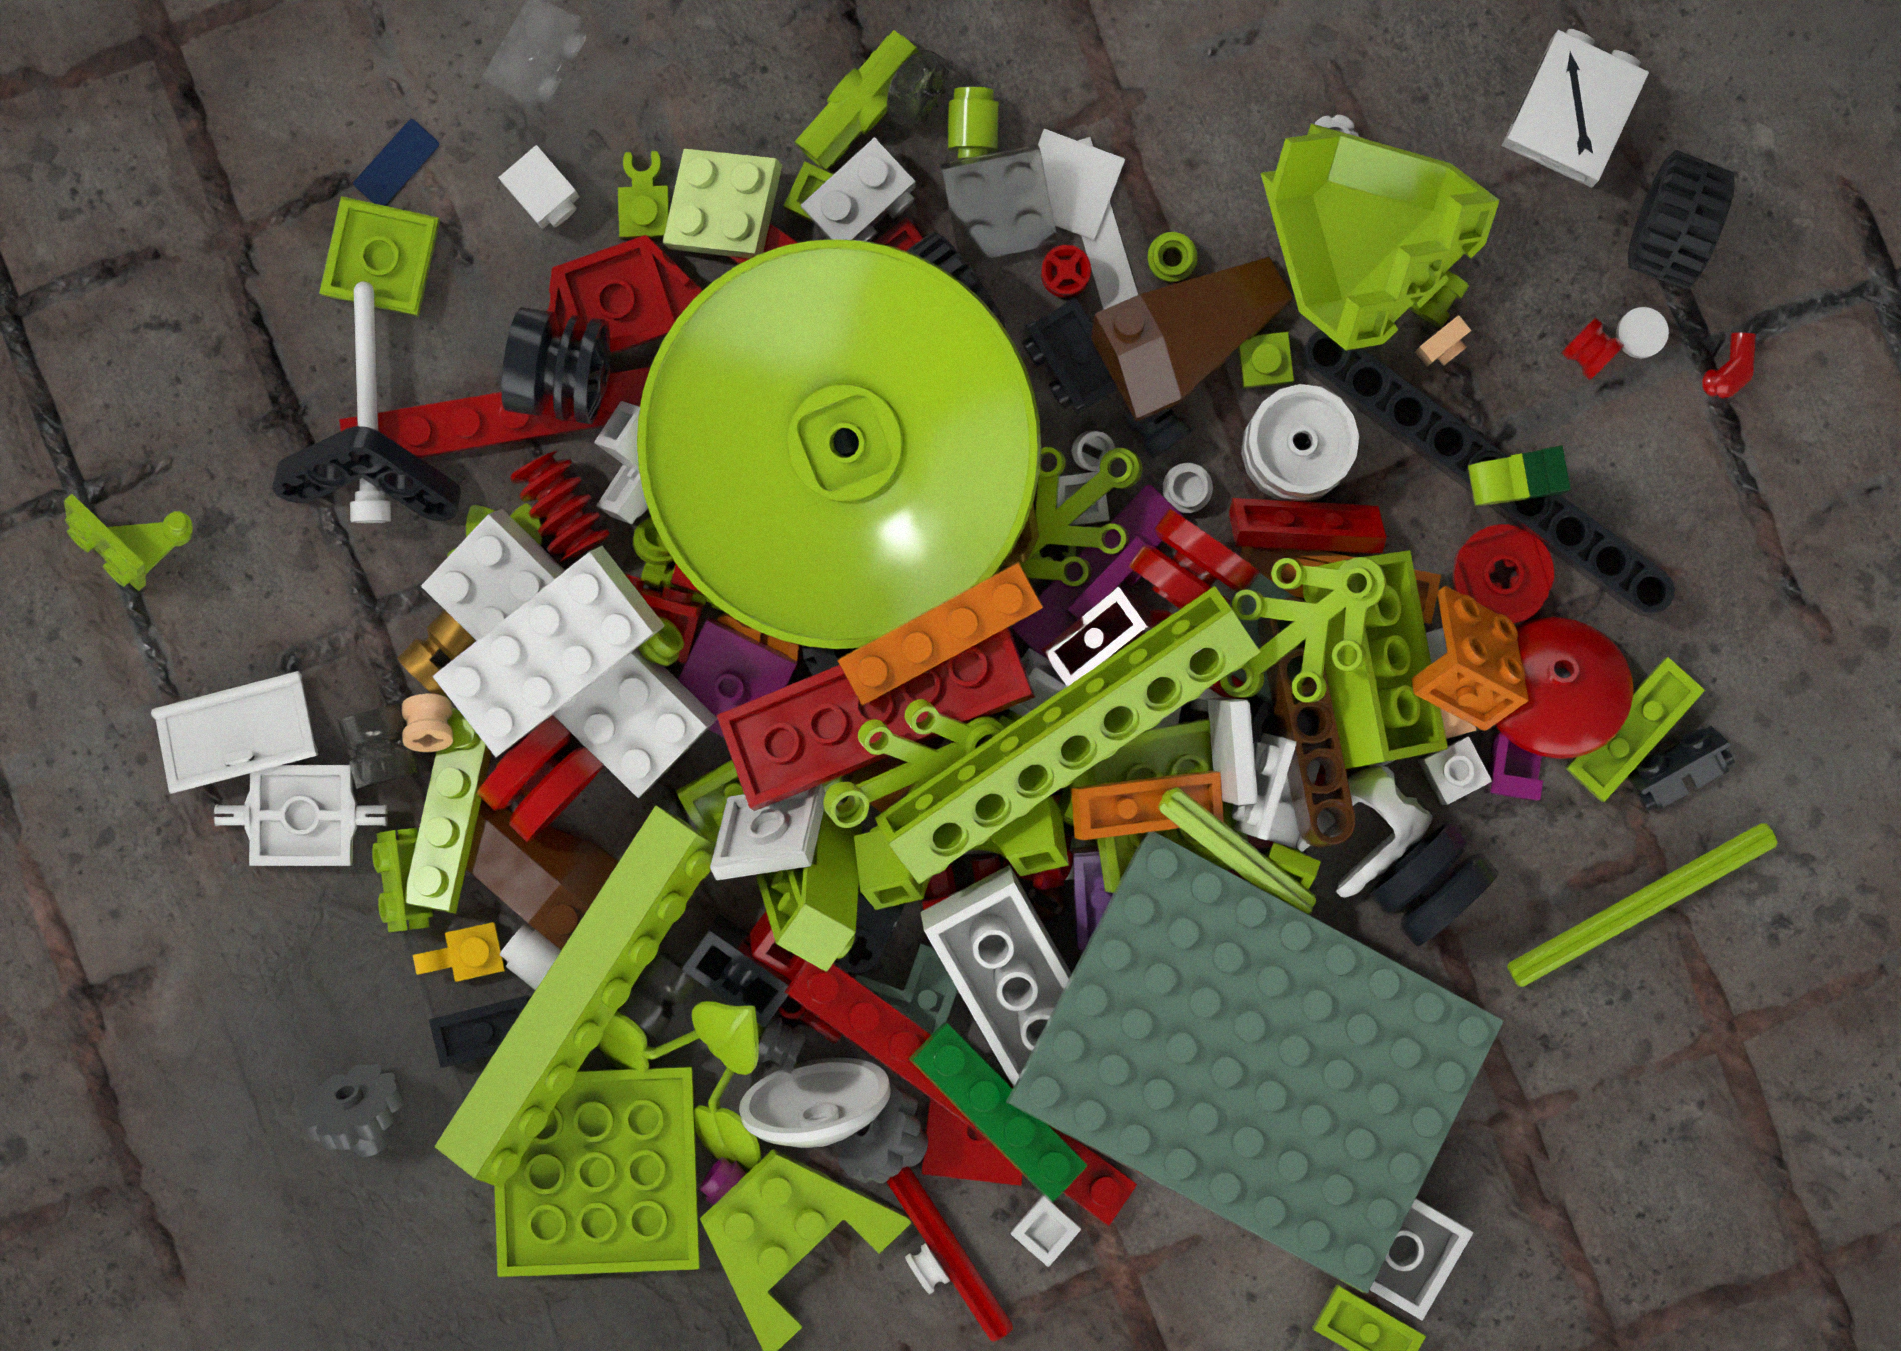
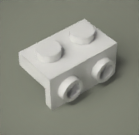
M874 137L801 204V208L830 239L871 242L878 234L873 227L883 217L889 214L892 219H895L914 201L915 198L910 193L915 189V180Z

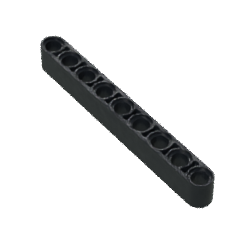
M1322 330L1314 333L1305 343L1301 360L1304 368L1311 376L1471 494L1473 493L1468 466L1476 464L1480 460L1490 461L1508 457L1362 348L1346 351ZM1321 341L1333 344L1339 353L1337 364L1330 367L1318 364L1313 357L1314 345ZM1360 371H1368L1374 374L1379 383L1377 394L1370 397L1360 395L1353 385L1354 375ZM1409 401L1417 407L1419 419L1416 425L1403 426L1397 422L1393 414L1396 402ZM1448 430L1455 434L1459 441V449L1456 455L1444 456L1436 450L1434 437L1438 431ZM1563 496L1539 497V509L1534 516L1521 514L1516 508L1515 501L1488 505L1516 527L1526 530L1531 535H1535L1551 553L1631 612L1638 615H1651L1665 610L1671 604L1674 598L1675 587L1668 574ZM1561 519H1569L1578 526L1580 531L1579 539L1574 546H1566L1557 539L1556 526ZM1602 549H1610L1618 555L1620 567L1614 576H1607L1601 573L1597 567L1596 557ZM1643 578L1653 580L1659 587L1660 597L1653 606L1642 603L1637 596V586Z

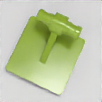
M70 494L64 500L65 522L70 527L66 531L67 534L85 552L88 553L94 548L106 561L103 565L105 571L122 587L130 583L135 589L140 591L146 585V574L175 546H183L188 543L193 535V524L190 517L180 511L170 513L163 522L106 527L73 494Z

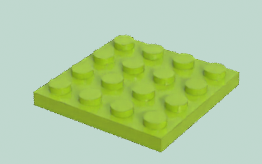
M693 1066L648 1068L644 1074L637 1069L582 1070L576 1072L573 1084L562 1094L549 1114L544 1129L534 1137L520 1159L516 1172L506 1180L502 1188L494 1186L498 1277L700 1269Z

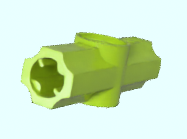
M893 30L876 51H873L859 70L854 68L841 80L828 97L827 106L795 140V145L817 166L828 171L846 153L850 145L861 133H868L881 120L893 104L894 100L892 98L922 66L926 58L908 39Z

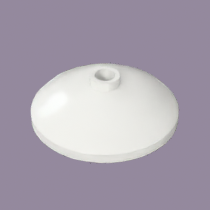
M855 1058L816 1059L795 1064L792 1074L778 1070L758 1081L743 1096L739 1111L744 1127L764 1141L800 1148L821 1147L841 1141L873 1121L887 1104L891 1088L886 1072L874 1063Z

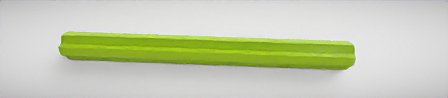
M1760 823L1509 962L1507 968L1513 981L1520 987L1528 985L1775 848L1778 842L1773 830L1767 823Z

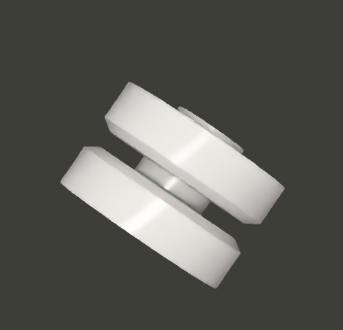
M1304 384L1279 389L1261 403L1244 431L1241 454L1246 473L1260 491L1276 500L1309 502L1320 499L1335 488L1350 470L1357 457L1359 433L1352 412L1340 397L1328 390ZM1300 436L1305 439L1303 447L1309 449H1297L1293 444L1294 438Z

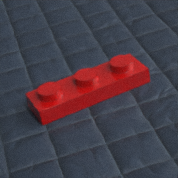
M1232 498L1229 510L1236 546L1382 554L1387 539L1379 506Z

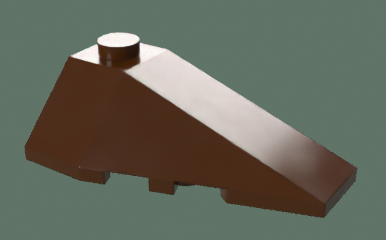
M1269 256L1145 292L1095 313L1091 339L1135 421L1138 422L1182 402L1193 392L1194 387L1212 370L1215 372L1224 364L1227 357L1246 339H1251L1290 304L1292 296Z
M481 800L466 869L527 923L562 950L619 862L599 845L551 826H547L533 840L526 842L509 825L513 812L506 809L494 811L484 800Z

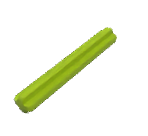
M1175 787L1172 790H1167L1162 795L1158 808L1171 821L1254 886L1308 915L1311 914L1313 911L1312 907L1316 903V897L1298 881L1180 788Z

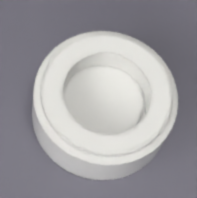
M1639 307L1629 311L1621 318L1616 329V338L1625 344L1622 350L1627 355L1640 359L1648 358L1658 353L1665 346L1669 334L1665 318L1658 311L1648 307Z

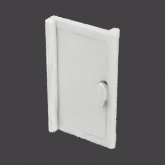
M299 671L154 708L151 711V715L155 718L170 794L318 755L302 675Z

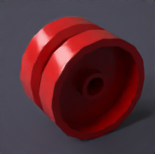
M1170 508L1167 509L1154 529L1159 539L1177 551L1173 558L1170 559L1152 545H1142L1128 565L1132 570L1154 584L1152 590L1179 609H1182L1210 590L1216 579L1238 593L1241 590H1248L1260 574V571ZM1223 596V598L1226 600V602L1232 609V602L1228 598Z
M553 715L516 743L499 761L496 769L477 791V794L494 811L507 808L522 794L525 796L524 800L513 811L509 825L526 842L533 840L581 794L604 767V764L586 747L575 749L560 763L557 761L571 743L573 734Z

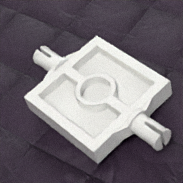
M279 765L250 773V791L245 805L216 804L214 808V814H234V817H214L215 826L245 825V830L250 840L249 866H353V837L357 830V825L387 826L388 817H368V814H388L387 805H357L353 793V765Z

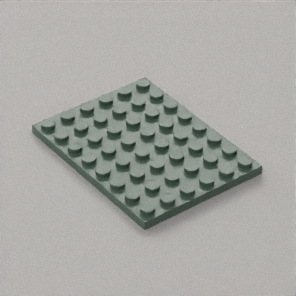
M1154 831L1145 832L1006 1103L1355 1289L1368 1293L1504 1020Z

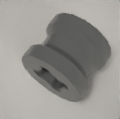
M774 1014L768 1022L760 1041L758 1061L765 1063L770 1060L778 1063L782 1071L792 1074L810 1027L802 1024L791 1026L784 1023L782 1016Z

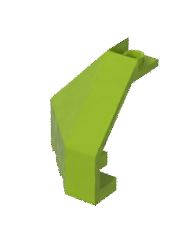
M1312 123L1308 135L1285 138L1275 171L1260 173L1299 312L1346 351L1384 344L1396 333L1398 328L1394 322L1409 307L1415 304L1421 308L1449 281L1445 272L1464 254L1472 258L1486 244L1500 201L1451 163Z

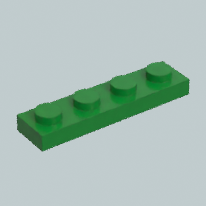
M943 1023L909 1058L1048 1201L1054 1202L1088 1166L1046 1123L1006 1103L1013 1089L948 1023Z

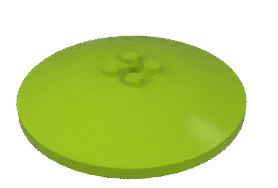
M831 239L786 245L759 254L723 274L694 298L671 327L651 365L643 389L638 416L637 452L643 493L652 521L663 544L677 566L701 593L734 619L766 635L809 647L848 649L859 648L957 594L992 577L1000 570L1014 549L1026 525L1034 501L1040 471L1041 436L1035 393L1026 366L1002 323L983 300L953 275L918 255L893 246L869 241ZM842 428L853 430L859 439L858 450L851 457L842 456L834 446V437Z

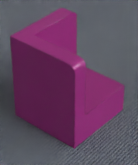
M1494 733L1488 766V774L1492 782L1485 785L1484 793L1540 801L1543 780H1538L1542 756L1518 747L1502 733Z

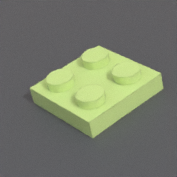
M684 149L663 244L671 250L750 259L762 254L782 164L776 158Z

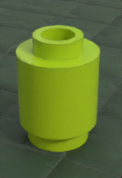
M959 87L954 89V100L949 101L948 150L958 152V160L987 161L988 153L998 150L999 103L994 101V90L991 88Z

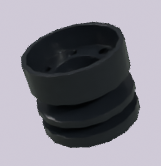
M520 307L512 321L505 348L501 382L504 410L541 416L552 395L557 419L567 421L574 409L577 422L593 424L597 418L602 399L605 396L611 371L610 328L608 321L592 318L586 328L583 317L572 315L565 326L562 336H559V323L556 313Z

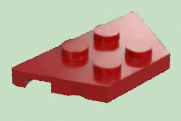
M643 235L552 267L549 285L550 302L549 308L546 311L557 314L559 336H562L565 326L572 315L583 317L586 328L592 318L608 321L610 328L611 355L665 337L677 318L703 290L649 236Z

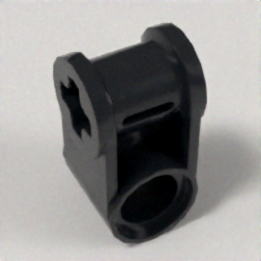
M858 885L856 933L853 944L857 941L858 937L864 938L867 941L865 949L871 952L872 955L869 961L861 959L857 966L848 963L849 953H847L843 958L836 959L840 966L852 974H863L871 970L879 960L889 935L892 936L905 903L875 910L861 893L860 886Z

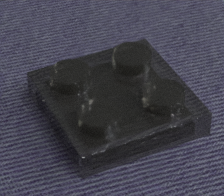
M1038 144L940 164L957 251L966 263L1058 244L1044 166Z

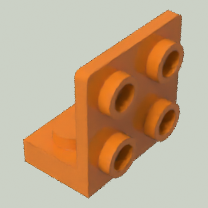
M1444 586L1437 591L1447 653L1411 678L1414 695L1486 731L1529 701L1524 679L1525 669L1521 663L1517 642L1518 632L1513 622L1507 616L1497 614L1477 603L1472 597L1462 595L1448 586Z

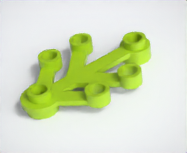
M1051 447L1041 448L1035 512L1039 537L1028 560L1020 563L1028 579L1061 580L1064 584L1072 587L1083 586L1089 581L1092 572L1091 566L1082 557L1071 556L1062 562L1033 558L1034 555L1048 544L1100 548L1108 554H1119L1127 548L1129 534L1121 525L1106 524L1101 528L1070 525L1113 487L1126 489L1139 481L1142 475V462L1138 455L1131 450L1114 448L1106 452L1100 461V472L1057 508L1059 477L1066 465L1065 457L1058 449ZM1048 453L1054 454L1057 458V466L1051 472L1044 471L1041 466L1042 458ZM1122 458L1127 464V471L1122 477L1117 478L1111 473L1110 468L1114 460ZM1115 529L1121 535V542L1119 546L1111 549L1105 543V535L1108 531ZM1073 562H1078L1083 568V575L1078 581H1072L1067 575V568Z
M1363 557L1352 558L1344 562L1338 570L1304 566L1300 561L1291 558L1278 560L1271 571L1272 580L1278 587L1296 589L1303 584L1333 590L1317 604L1263 597L1261 593L1255 590L1246 589L1239 591L1232 600V610L1239 619L1254 621L1264 617L1294 622L1259 649L1260 653L1248 660L1242 667L1247 675L1244 685L1237 687L1233 683V672L1220 679L1221 686L1225 692L1237 698H1248L1256 695L1263 687L1264 672L1305 641L1302 671L1292 682V692L1302 702L1319 701L1326 692L1323 671L1330 620L1344 609H1346L1343 641L1335 645L1332 651V660L1335 666L1343 671H1356L1360 669L1366 661V650L1363 647L1367 611L1369 607L1381 600L1386 590L1385 573L1379 564L1371 559ZM1291 564L1296 569V577L1293 582L1287 584L1281 577V571L1284 566ZM1358 573L1363 574L1367 580L1366 588L1360 593H1356L1351 586L1352 578ZM1251 595L1256 600V609L1252 614L1247 615L1243 612L1241 604L1245 597ZM1347 646H1352L1357 652V659L1350 666L1346 665L1341 657L1342 651ZM1308 677L1313 678L1317 684L1316 692L1310 697L1306 696L1301 688L1302 682Z
M925 699L915 700L908 705L905 711V720L914 732L920 735L933 732L954 741L936 750L893 734L880 720H869L861 726L858 732V739L862 746L870 754L881 755L884 753L908 763L857 785L851 782L833 784L826 791L823 802L824 810L836 825L843 828L854 827L866 818L870 802L912 784L907 793L909 795L1003 731L1005 727L997 719L989 716L975 718L966 724L940 714ZM929 711L924 721L916 723L919 714ZM882 732L878 741L869 743L873 734ZM987 735L984 742L976 745L983 736ZM849 796L844 804L837 805L841 799Z

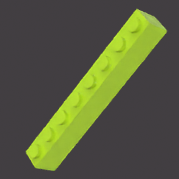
M655 805L434 1146L474 1179L499 1188L503 1187L506 1180L518 1169L520 1159L534 1137L544 1129L549 1114L562 1094L573 1084L575 1074L589 1052L601 1041L603 1031L617 1009L627 1001L633 984L645 966L656 956L659 944L670 927L684 913L686 903L700 881L710 873V866L716 846L715 842L681 818Z

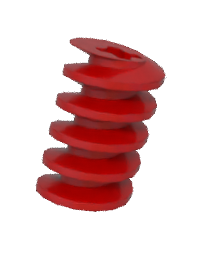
M556 450L519 468L511 474L510 479L513 484L529 483L519 496L523 502L538 500L528 514L531 519L547 518L538 529V533L541 537L557 536L550 543L547 550L551 555L565 553L566 555L559 562L563 563L597 546L608 537L610 532L608 529L592 530L591 526L601 515L599 511L583 513L582 508L590 501L591 496L590 494L574 496L572 491L581 483L582 479L580 476L564 477L563 473L573 462L571 458L555 460L554 455L558 452Z

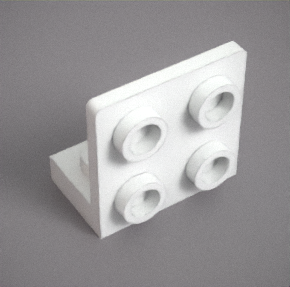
M1263 733L1261 741L1254 742L1258 800L1254 804L1233 805L1232 818L1237 820L1234 830L1289 847H1296L1300 833L1297 827L1287 777L1296 741ZM1311 760L1307 767L1308 778L1313 784H1315L1321 764L1316 760Z

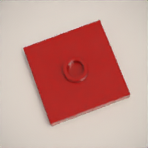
M1006 1082L1012 1089L1014 1088L1011 1082ZM930 1098L926 1129L928 1147L923 1157L921 1174L1021 1186L1023 1174L989 1140Z

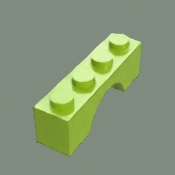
M1050 795L1035 805L1029 813L1017 817L992 834L985 843L975 846L969 851L986 850L997 853L1012 864L1019 876L1068 866L1064 826L1061 816L1062 811ZM879 826L872 828L869 833L854 836L860 891L875 910L924 899L932 876L918 884L889 846Z

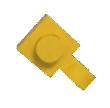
M495 922L446 932L447 948L413 955L417 975L452 967L455 982L505 971L503 957L499 955L501 947Z

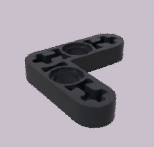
M364 426L347 428L278 462L272 486L274 493L286 501L308 503L363 478L418 515L434 521L453 519L457 514L461 496V488L455 481L381 432Z

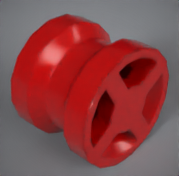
M1061 245L1047 253L1042 262L1041 280L1043 286L1051 295L1057 298L1070 299L1078 296L1087 287L1091 276V264L1083 250L1073 245Z
M1595 317L1562 350L1561 354L1567 360H1576L1582 366V374L1590 381L1625 344L1618 338H1610L1603 331V323Z

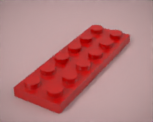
M1007 627L864 705L861 704L843 669L838 665L717 715L748 806L753 811H757L890 757V755L884 753L881 755L870 754L859 742L858 732L861 726L869 720H880L893 734L920 744L939 737L940 735L933 732L926 735L917 734L907 724L905 711L908 705L915 700L925 699L940 714L968 724L975 718L991 716L1033 699L1035 694L1010 627ZM929 711L919 714L916 723L924 721ZM882 732L873 734L869 743L878 741Z

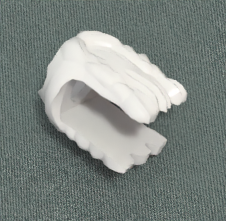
M1377 765L1352 773L1348 778L1353 806L1358 802H1362L1375 809L1388 822L1394 832L1338 881L1337 887L1339 888L1336 892L1344 899L1360 892L1366 883L1384 874L1390 866L1396 864L1398 858L1402 857L1403 853L1410 846L1421 840L1433 819L1430 812L1422 808L1417 802V798L1404 796L1395 785L1394 773L1387 766ZM1322 810L1317 818L1318 828L1324 833L1335 823L1333 815L1326 810ZM1299 834L1297 847L1303 852L1310 845Z

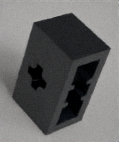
M718 914L695 946L681 969L731 1005L755 1006L757 1023L764 1028L788 996L784 991L792 982V980L752 957L750 935L720 914Z

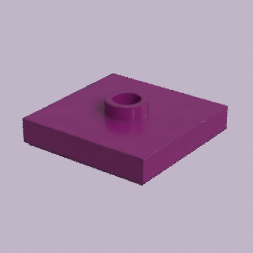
M708 617L678 681L717 718V715L786 687L799 661ZM717 718L708 730L724 737Z

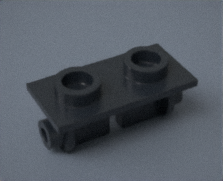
M1710 726L1706 729H1698L1688 733L1681 739L1679 744L1661 754L1657 753L1645 757L1627 776V779L1640 791L1637 795L1646 811L1653 808L1660 811L1667 805L1689 794L1683 783V777L1689 775L1694 786L1698 789L1729 772L1728 766L1735 763V760L1728 749L1731 746L1730 743L1716 729Z

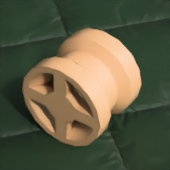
M429 693L414 695L404 700L402 703V716L407 721V726L402 732L404 746L419 752H434L449 747L453 742V730L448 725V719L452 715L451 700L439 694Z

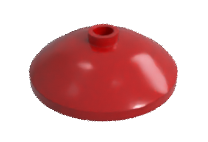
M1545 617L1530 620L1516 626L1521 663L1525 669L1524 679L1529 701L1496 723L1495 726L1518 747L1530 753L1548 758L1580 757L1590 754L1609 743L1623 727L1633 701L1631 671L1618 647L1599 630L1573 619ZM1564 668L1569 671L1571 676L1561 678L1554 670Z

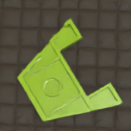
M772 1149L700 1218L763 1351H778L802 1328L799 1320L769 1290L842 1220H846L879 1254L912 1223L903 1211L894 1207L890 1208L874 1200L868 1194L830 1179L828 1175L775 1149Z

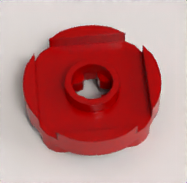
M1509 524L1492 525L1470 536L1457 551L1452 569V583L1455 591L1472 597L1477 603L1497 614L1507 616L1513 624L1526 620L1538 612L1544 601L1548 598L1554 581L1553 561L1544 543L1526 530ZM1502 560L1505 567L1514 566L1517 576L1510 579L1511 587L1509 589H1502L1500 583H1492L1489 574L1495 571L1494 563L1496 561Z

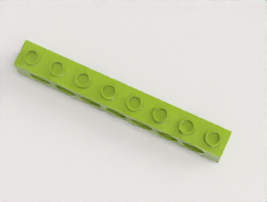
M1214 586L876 816L875 820L889 846L918 884H920L932 875L944 871L951 862L973 847L985 843L992 834L1017 817L1029 813L1035 805L1060 788L1067 787L1073 783L1079 775L1101 760L1113 756L1120 747L1142 732L1157 726L1167 715L1185 703L1198 698L1217 681L1229 673L1241 669L1248 660L1259 654L1260 651L1216 586Z

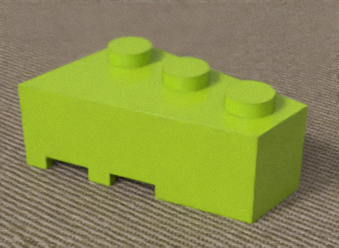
M824 810L811 866L758 874L756 878L776 944L827 972L837 958L841 959L849 952L855 939L859 877L854 836L861 834L862 826L840 827L832 821Z

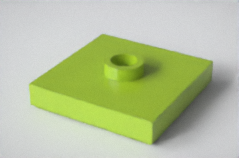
M341 196L319 294L354 303V287L359 282L365 281L373 286L374 307L419 317L440 219L434 216Z

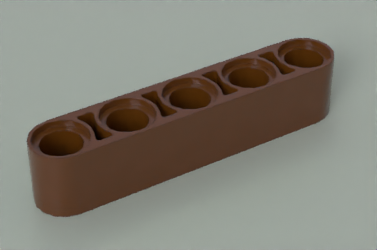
M1288 597V598H1286V599H1283V600H1291V601L1305 602V601H1303V600H1301V599H1299V598H1289V597ZM1264 617L1258 619L1261 647L1281 632L1277 625V619ZM1304 641L1266 672L1279 737L1296 741L1287 777L1301 838L1309 845L1328 847L1340 844L1352 835L1355 828V814L1325 665L1323 678L1326 682V692L1319 701L1302 702L1292 692V681L1287 675V666L1291 660H1295L1301 665L1303 664ZM1308 677L1301 685L1302 692L1308 697L1314 695L1317 684L1313 678ZM1301 710L1308 711L1314 717L1315 730L1311 736L1303 734L1297 725V717ZM1311 760L1320 762L1325 769L1326 778L1321 786L1314 785L1308 778L1307 767ZM1322 810L1330 812L1335 819L1336 828L1330 837L1324 835L1317 825V818Z

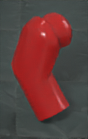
M1731 333L1729 361L1720 367L1718 371L1708 370L1703 376L1702 387L1708 396L1718 395L1721 399L1732 397L1752 379L1754 374L1756 334Z

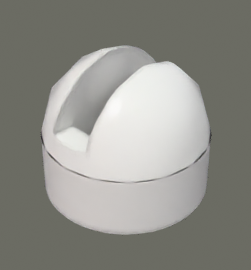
M1086 431L1075 439L1071 452L1074 461L1079 467L1089 471H1100L1099 465L1102 457L1106 452L1114 449L1115 446L1107 434L1099 431ZM1086 444L1102 451L1099 459L1082 452L1083 445Z

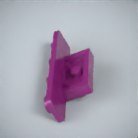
M1146 485L1109 523L1121 525L1127 530L1129 534L1127 548L1119 554H1108L1100 548L1086 547L1077 557L1084 558L1090 564L1092 572L1089 581L1083 586L1072 587L1064 584L1061 580H1054L1039 596L1043 608L1013 624V631L1035 652L1046 658L1041 649L1111 594L1123 581L1131 588L1140 579L1141 575L1128 567V565L1142 545H1152L1156 548L1162 542L1157 537L1154 528L1167 509L1170 508L1181 516L1182 514L1153 486ZM1115 529L1108 531L1105 535L1106 545L1111 549L1119 546L1121 542L1120 533ZM1078 562L1071 563L1067 568V575L1072 581H1078L1083 575V568Z

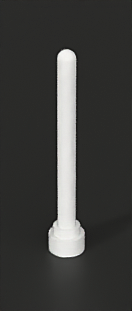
M362 281L354 287L358 426L369 427L378 431L374 289L370 283ZM359 479L360 491L355 492V501L350 502L351 523L391 522V503L385 500V492L380 491V489L365 479Z

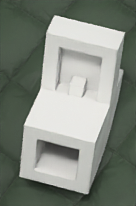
M621 401L594 442L623 464L596 506L613 518L633 524L635 519L648 509L638 466L637 431L640 407Z

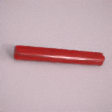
M908 1166L901 1168L897 1175L890 1177L886 1181L988 1338L992 1342L1002 1339L1013 1330L1012 1322L911 1168Z

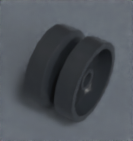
M1452 820L1447 821L1428 837L1422 838L1408 849L1402 857L1398 858L1397 863L1389 868L1390 871L1379 880L1369 893L1385 913L1398 911L1414 898L1417 900L1403 915L1399 927L1416 947L1430 940L1458 917L1492 884L1499 874L1497 869L1483 854L1469 856L1454 868L1451 867L1465 851L1468 843V837Z

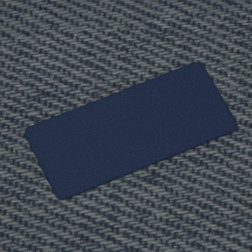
M410 119L354 180L353 185L372 203L385 206L439 147V142L414 119Z

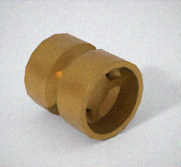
M444 609L427 627L429 637L426 640L415 639L397 659L430 693L439 694L449 699L433 678V675L440 671L442 667L432 657L440 648L451 660H454L474 644L476 640Z

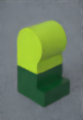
M1563 445L1510 455L1507 458L1480 462L1468 466L1475 506L1560 495L1571 490Z

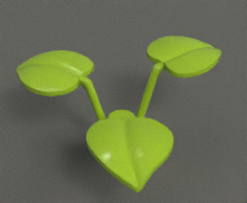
M711 1001L700 1002L692 1010V1021L695 1030L659 1047L647 1046V1038L644 1031L630 1018L616 1011L604 1029L598 1047L608 1061L618 1069H637L644 1074L649 1068L648 1059H656L699 1038L708 1046L713 1055L721 1059L727 1068L709 1098V1107L699 1105L694 1109L695 1131L700 1141L717 1159L724 1157L731 1163L737 1161L748 1173L761 1161V1150L757 1137L744 1127L741 1116L732 1110L721 1108L720 1099L734 1073L747 1075L757 1066L759 1054L758 1038L764 1034L766 1026L764 1028L757 1023L755 1006H730Z

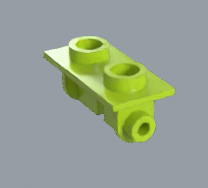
M418 829L397 830L398 840H396L395 830L376 833L378 843L373 844L372 858L376 872L382 875L384 893H380L378 898L381 920L383 923L388 924V932L406 931V920L409 921L410 930L428 928V917H433L432 909L404 903V894Z

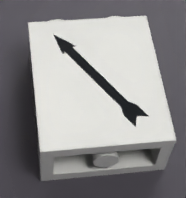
M1568 29L1567 33L1558 30L1549 42L1501 146L1592 188L1599 181L1649 72L1640 68L1641 62L1628 53L1613 50L1612 54L1594 47L1595 40L1583 32Z

